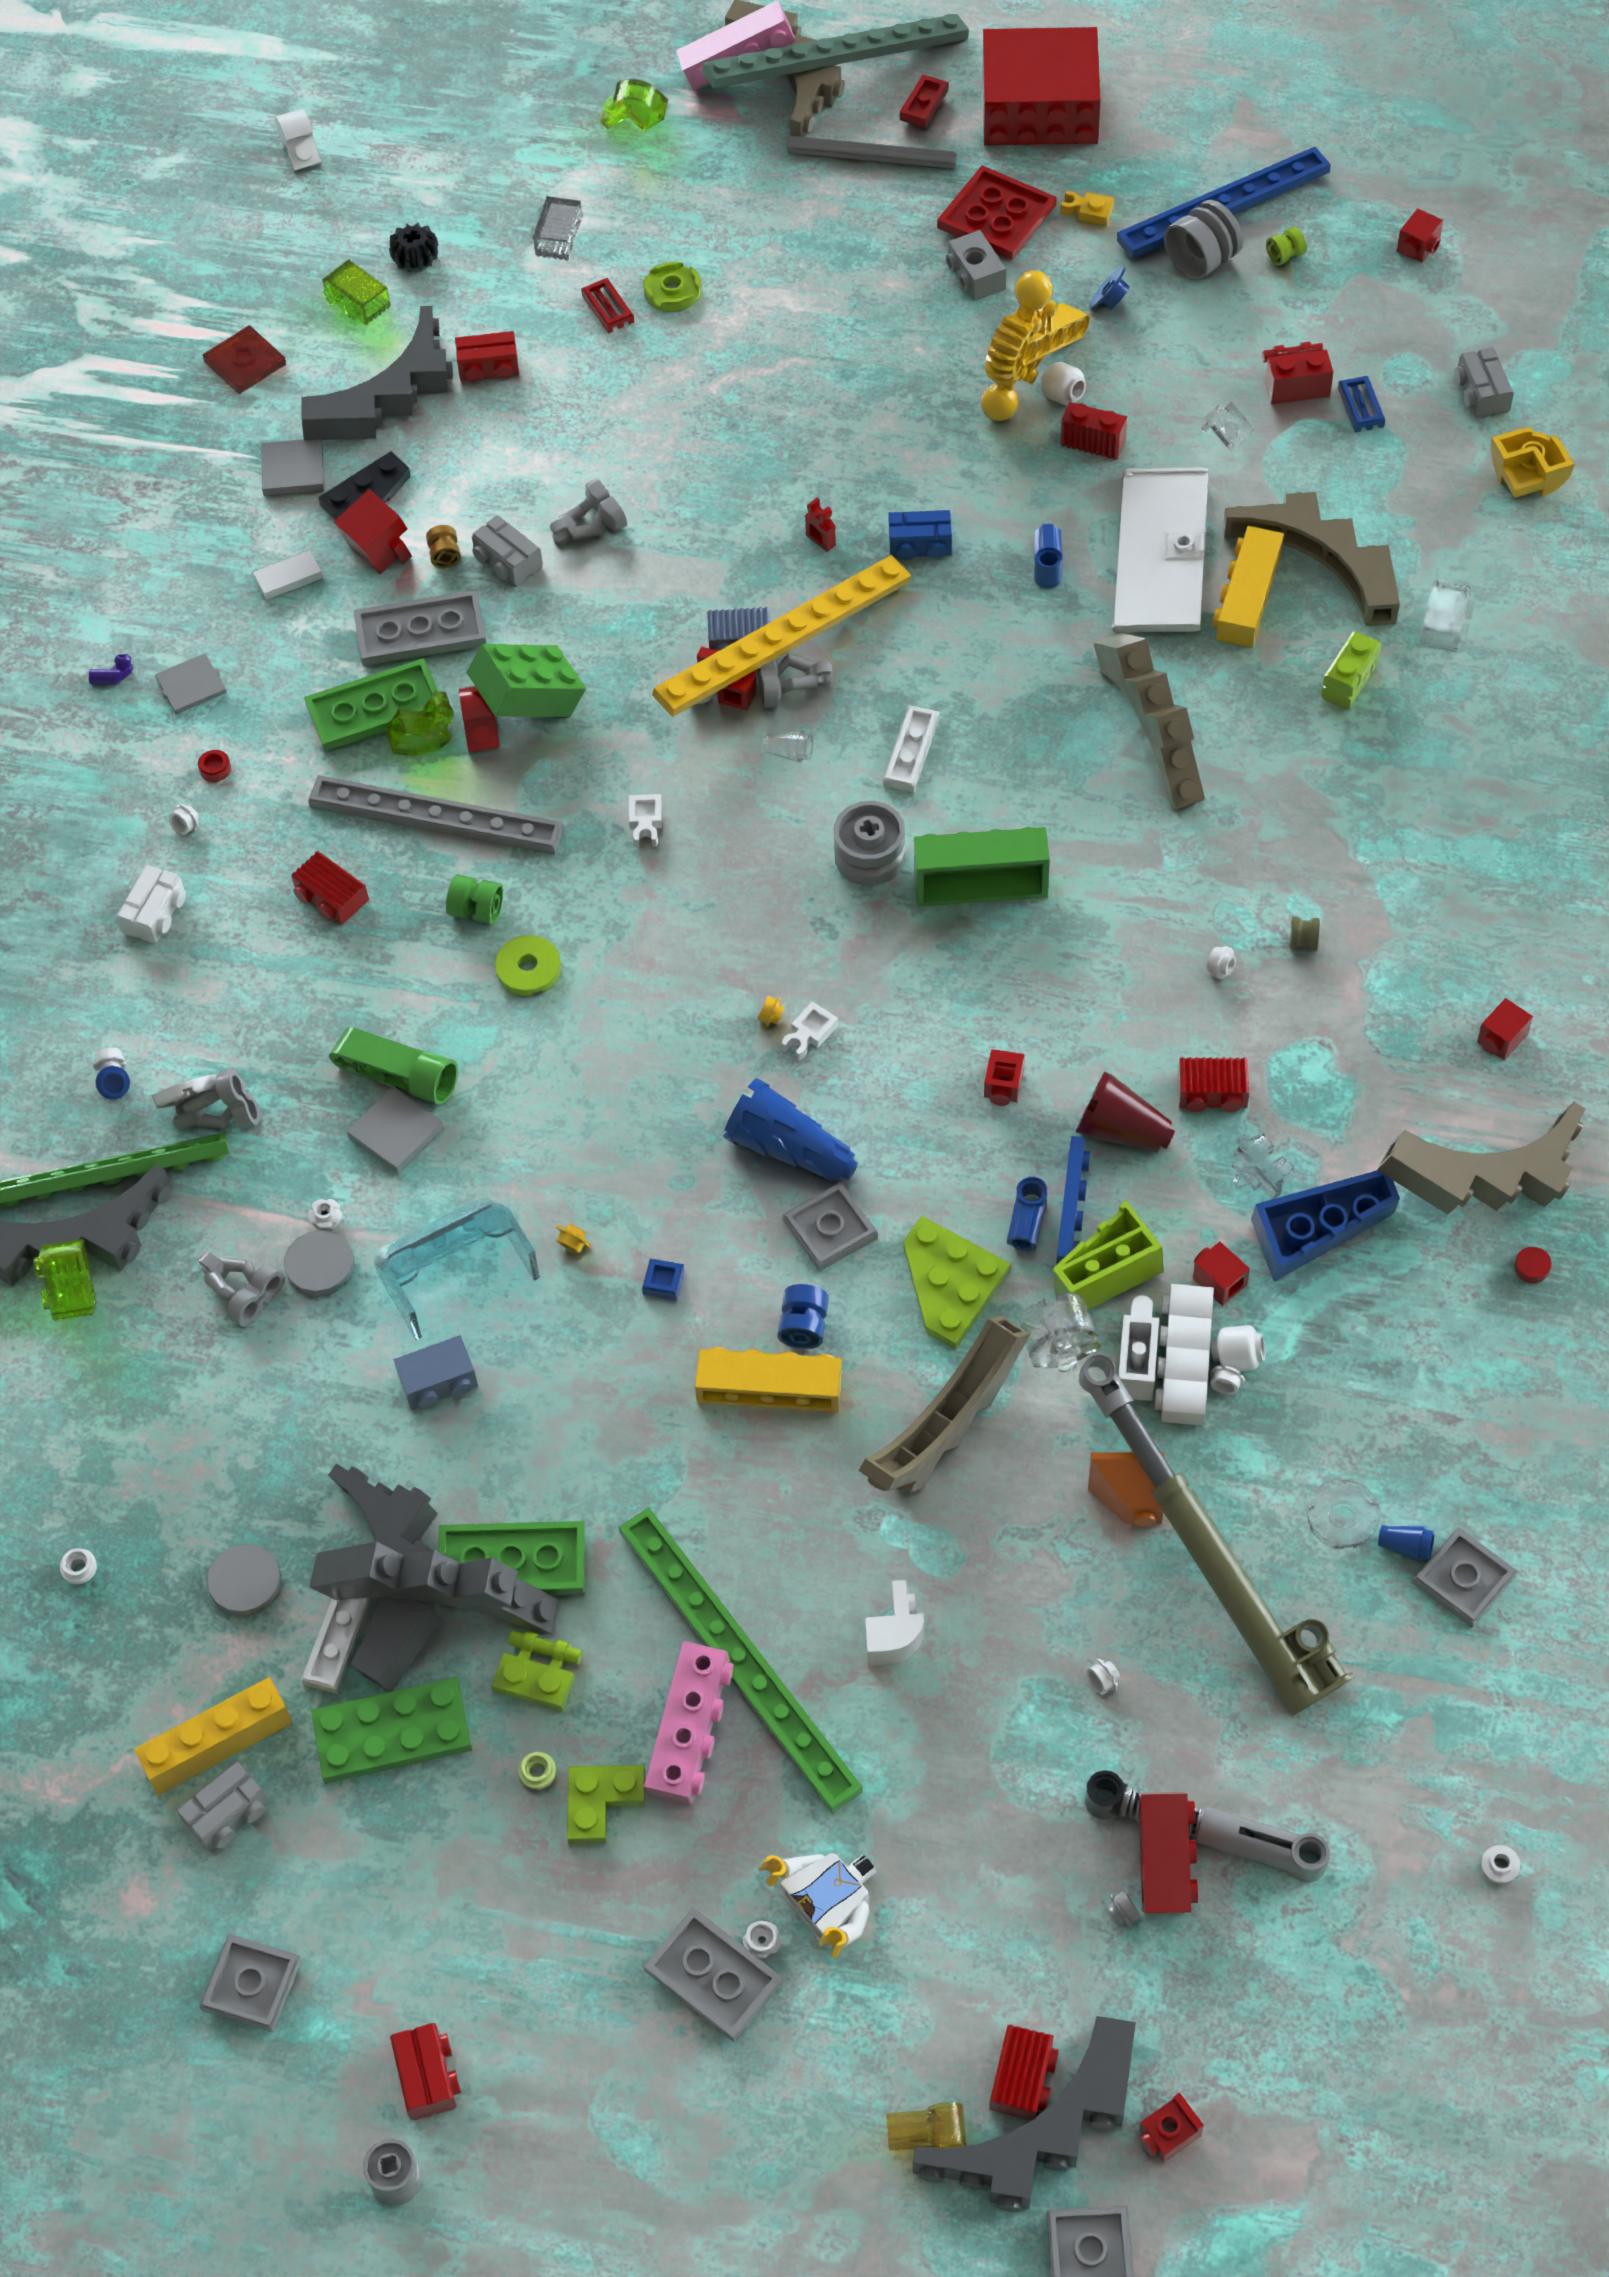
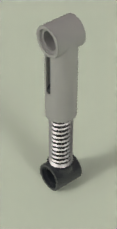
M1099 1771L1090 1777L1087 1782L1085 1804L1092 1816L1103 1820L1119 1817V1815H1123V1817L1129 1816L1130 1819L1135 1816L1136 1820H1139V1799L1136 1788L1134 1790L1132 1787L1129 1788L1128 1784L1123 1783L1118 1774L1112 1771ZM1099 1790H1108L1115 1797L1105 1801L1099 1799L1095 1793ZM1208 1806L1205 1807V1810L1200 1809L1198 1812L1195 1808V1824H1189V1837L1194 1834L1196 1844L1290 1872L1296 1879L1302 1882L1311 1883L1319 1880L1327 1868L1330 1857L1328 1843L1323 1837L1314 1833L1299 1835ZM1304 1852H1311L1318 1858V1862L1313 1864L1306 1863L1299 1855Z

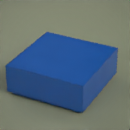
M650 1258L642 1286V1293L644 1295L677 1300L685 1270L684 1264Z

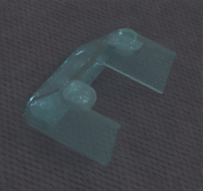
M489 1198L478 1199L381 1247L374 1256L376 1272L415 1340L422 1337L415 1310L401 1287L412 1282L417 1277L420 1269L486 1236L498 1238L507 1235L533 1280L535 1281L540 1278L535 1250L508 1207Z

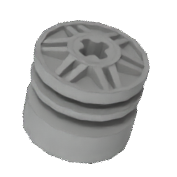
M1210 199L1199 204L1197 208L1192 209L1187 216L1181 217L1168 226L1164 232V244L1166 252L1176 268L1186 277L1200 280L1216 270L1220 264L1226 263L1231 257L1240 252L1243 247V236L1236 218L1229 209L1220 202Z

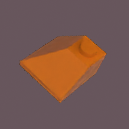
M1091 1452L1088 1491L1125 1523H1134L1139 1527H1150L1156 1523H1162L1161 1504L1158 1505L1151 1494L1155 1486L1134 1453Z

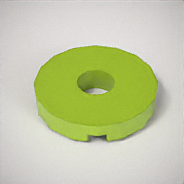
M677 261L664 262L654 266L647 278L645 276L643 280L644 297L651 306L662 311L674 312L687 309L698 301L702 293L701 277L696 269L691 266L690 268L685 267L683 263ZM669 284H677V285H679V286L676 287V288H667V287H666V286L669 285Z
M534 935L518 936L508 941L498 951L495 959L496 975L502 987L512 994L520 996H533V993L539 991L543 993L549 990L558 981L562 971L560 953L555 945L543 937ZM528 961L537 964L534 969L529 971L520 968L523 963Z

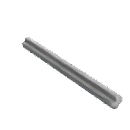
M789 136L787 142V150L791 154L954 169L957 162V154L954 151Z

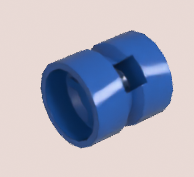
M794 1284L784 1290L782 1301L783 1314L780 1316L777 1333L778 1339L782 1343L798 1349H813L823 1343L824 1318L827 1316L829 1295L826 1291L808 1284Z

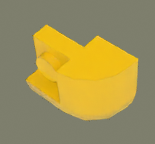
M1532 427L1494 436L1491 440V454L1496 475L1500 483L1506 482L1514 498L1536 491L1540 493L1541 497L1553 493L1570 478L1574 469V462L1563 443L1555 434L1551 437L1545 433L1532 431Z

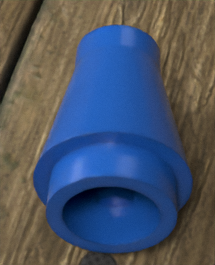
M1382 1525L1379 1532L1378 1546L1390 1549L1418 1562L1421 1559L1429 1560L1433 1550L1435 1532L1427 1530L1426 1526Z

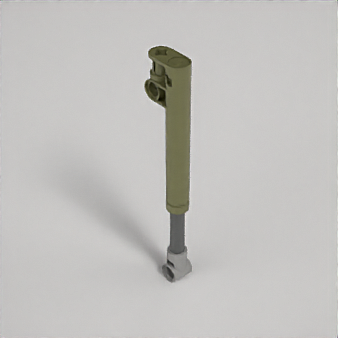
M1098 1353L1087 1358L1078 1374L1080 1386L1084 1391L1091 1394L1105 1418L1111 1417L1155 1486L1151 1494L1158 1505L1161 1504V1509L1292 1716L1355 1678L1352 1672L1346 1674L1335 1657L1334 1653L1336 1650L1329 1640L1327 1627L1321 1621L1307 1619L1286 1632L1282 1631L1198 1497L1188 1487L1189 1483L1182 1473L1175 1475L1132 1408L1131 1403L1133 1399L1117 1376L1114 1361L1109 1356ZM1091 1367L1102 1369L1106 1379L1102 1381L1094 1380L1089 1375L1088 1369ZM1308 1630L1315 1635V1647H1308L1302 1642L1301 1631Z

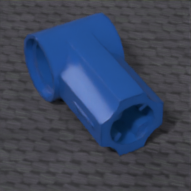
M1042 524L1041 527L1034 530V581L1042 588H1054L1060 584L1062 579L1061 529L1056 528L1054 524Z
M1029 1176L1023 1178L1017 1185L1016 1201L1007 1236V1244L1017 1250L1028 1251L1037 1247L1043 1216L1047 1209V1186L1042 1179ZM1027 1195H1036L1039 1197V1199L1036 1201H1028L1024 1197Z

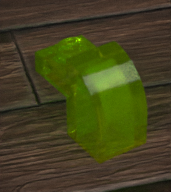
M638 79L619 81L616 85L615 94L609 96L602 105L603 110L600 123L609 129L622 120L630 118L642 131H645L664 120L668 99L656 87L646 81Z
M434 691L422 711L397 710L385 729L393 754L419 756L437 751L451 740L447 726L451 724L454 712L446 692Z

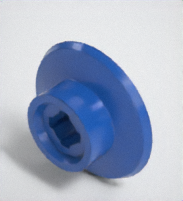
M1124 265L1115 269L1101 284L1089 303L1090 308H1095L1102 302L1109 309H1112L1125 296L1130 286L1121 279L1125 272Z

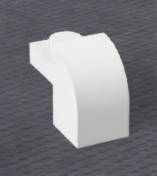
M299 109L276 116L274 121L283 148L286 147L293 171L296 172L321 164L322 161L313 137V129L305 110Z
M906 1580L891 1581L893 1615L865 1617L868 1666L901 1663L913 1656L921 1646L924 1637V1613L916 1614L915 1593H907Z

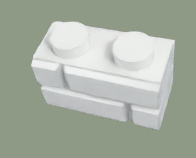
M146 865L116 916L121 932L135 938L140 937L141 940L155 944L161 933L165 934L168 932L172 921L171 916L176 907L181 908L184 904L186 891L181 877L178 874Z

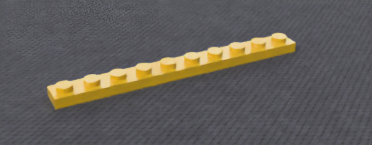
M890 555L657 685L653 689L652 696L673 717L907 585L910 582L911 574Z

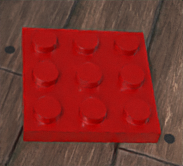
M981 165L937 219V228L956 237H962L981 230L996 254L1013 260L1056 207L1057 197Z

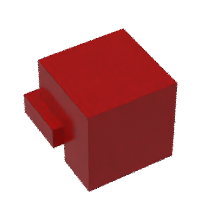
M370 489L334 521L349 547L379 574L387 569L396 559L404 565L412 557L403 540L399 538L408 529L405 523L393 509Z

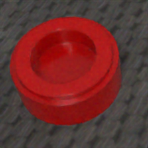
M209 750L198 759L200 775L206 781H221L231 772L229 757L221 750Z
M1527 1247L1518 1253L1514 1269L1517 1276L1523 1281L1539 1283L1548 1277L1552 1262L1549 1254L1543 1249Z

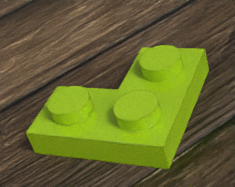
M644 1765L569 1766L568 1844L606 1843L607 1807L645 1806Z

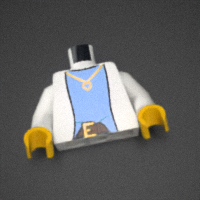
M835 1853L827 1856L816 1854L783 1860L774 1855L766 1857L758 1868L759 1871L768 1870L772 1873L765 1881L766 1884L774 1886L779 1879H784L780 1882L781 1895L820 1940L819 1947L824 1945L827 1950L832 1946L834 1947L831 1957L838 1958L842 1948L862 1936L870 1912L868 1907L869 1893L862 1884L877 1873L875 1867L865 1855L862 1854L849 1866H846Z

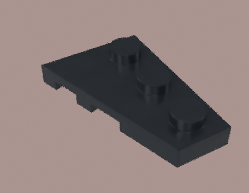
M390 451L319 496L320 506L336 520L368 489L384 502L389 501L410 478V469Z

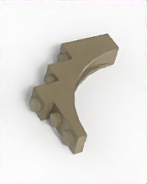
M734 0L725 16V26L765 6L742 0ZM784 11L795 38V42L788 46L796 43L817 41L816 39L801 36V27L798 26V14ZM833 65L785 75L796 96V104L790 117V136L805 137L806 133L812 131L814 118L817 113L820 114L822 112L823 106L832 108L837 97L842 96L845 81L841 79V67Z
M1316 492L1285 494L1284 504L1225 508L1223 521L1224 538H1244L1247 526L1284 533L1283 545L1294 548L1316 559L1335 573L1345 584L1360 608L1365 626L1397 623L1400 602L1389 545L1357 547L1352 518L1321 520Z
M1121 633L1093 642L1101 673L1108 676L1126 696L1148 737L1165 783L1171 808L1179 809L1204 801L1205 796L1191 743L1194 735L1187 708L1174 704L1167 674L1153 668L1147 640Z
M1574 1101L1557 1117L1545 1136L1527 1146L1498 1153L1478 1154L1455 1151L1429 1143L1404 1130L1389 1145L1377 1171L1447 1215L1458 1205L1464 1207L1471 1196L1497 1211L1506 1202L1513 1203L1521 1192L1545 1207L1554 1198L1560 1200L1570 1186L1571 1182L1567 1178L1573 1167L1565 1163L1571 1152V1149L1567 1146L1570 1140L1573 1141L1580 1133L1584 1125L1580 1122V1119L1586 1108Z
M1002 1315L989 1318L959 1367L928 1407L893 1442L879 1452L865 1458L859 1472L868 1477L867 1481L872 1486L883 1491H890L896 1488L902 1492L911 1493L924 1488L943 1452L958 1447L976 1412L992 1405L1030 1334Z

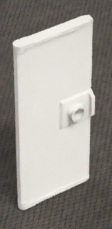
M1127 468L1123 471L1113 632H1195L1201 630L1208 468Z

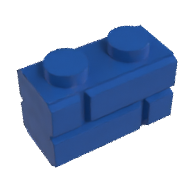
M950 510L888 512L890 555L894 558L898 557L908 560L920 556L941 558L944 555H952Z

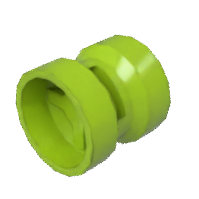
M1295 226L1285 230L1281 236L1276 234L1266 240V250L1269 258L1278 266L1287 262L1291 256L1296 258L1305 254L1307 250L1304 235Z

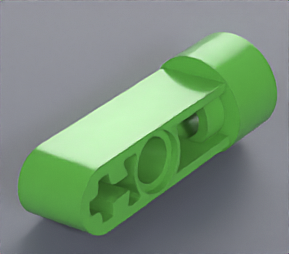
M347 1027L329 1054L332 1063L342 1070L390 1087L394 1086L399 1090L410 1093L414 1097L437 1105L444 1104L450 1098L458 1078V1065L455 1060L429 1051L424 1052L354 1027Z

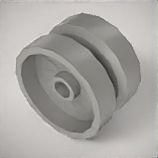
M860 801L848 806L838 815L834 824L835 864L840 873L851 882L867 886L880 885L890 881L901 871L905 862V826L898 811L885 803Z

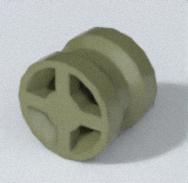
M1292 916L1290 932L1291 950L1307 947L1310 951H1317L1320 929L1319 918H1312L1307 921L1302 920L1300 917Z

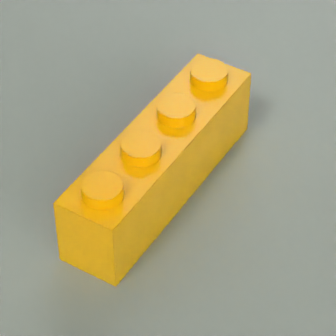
M1247 526L1244 538L1238 537L1234 554L1238 558L1237 561L1231 560L1227 579L1231 581L1229 585H1223L1220 596V603H1223L1222 609L1216 608L1212 626L1217 627L1216 640L1253 648L1282 554L1284 533Z
M722 1347L699 1349L695 1383L697 1403L839 1412L842 1358H835L829 1354L802 1356L789 1351L771 1354L763 1353L756 1349H748L744 1352L728 1351Z
M269 1676L138 1746L134 1751L159 1796L289 1726L293 1722Z

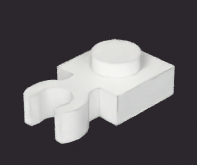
M661 794L629 795V827L634 829L633 840L636 848L640 847V839L642 837H650L652 839V847L658 845L656 828H662Z
M811 1002L792 1022L791 1029L794 1033H790L783 1038L782 1051L786 1052L793 1045L799 1046L795 1052L796 1060L804 1059L808 1052L807 1046L811 1043L819 1048L839 1026L838 1018L814 1002Z

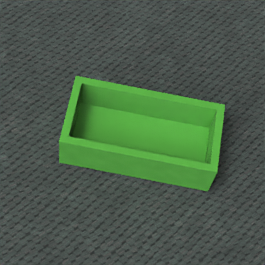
M1025 827L1012 830L993 829L985 832L971 833L962 831L956 834H926L914 837V880L917 907L1048 897L1050 857L1046 827Z

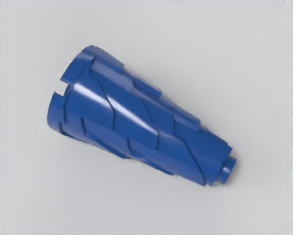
M758 1078L754 1079L748 1086V1088L754 1091L752 1097L750 1098L742 1094L724 1130L726 1133L723 1137L735 1145H743L765 1156L768 1154L796 1168L800 1166L829 1181L841 1182L843 1178L849 1181L859 1164L854 1160L855 1154L850 1151V1147L821 1128L822 1125L796 1109L795 1104L771 1089L769 1084Z

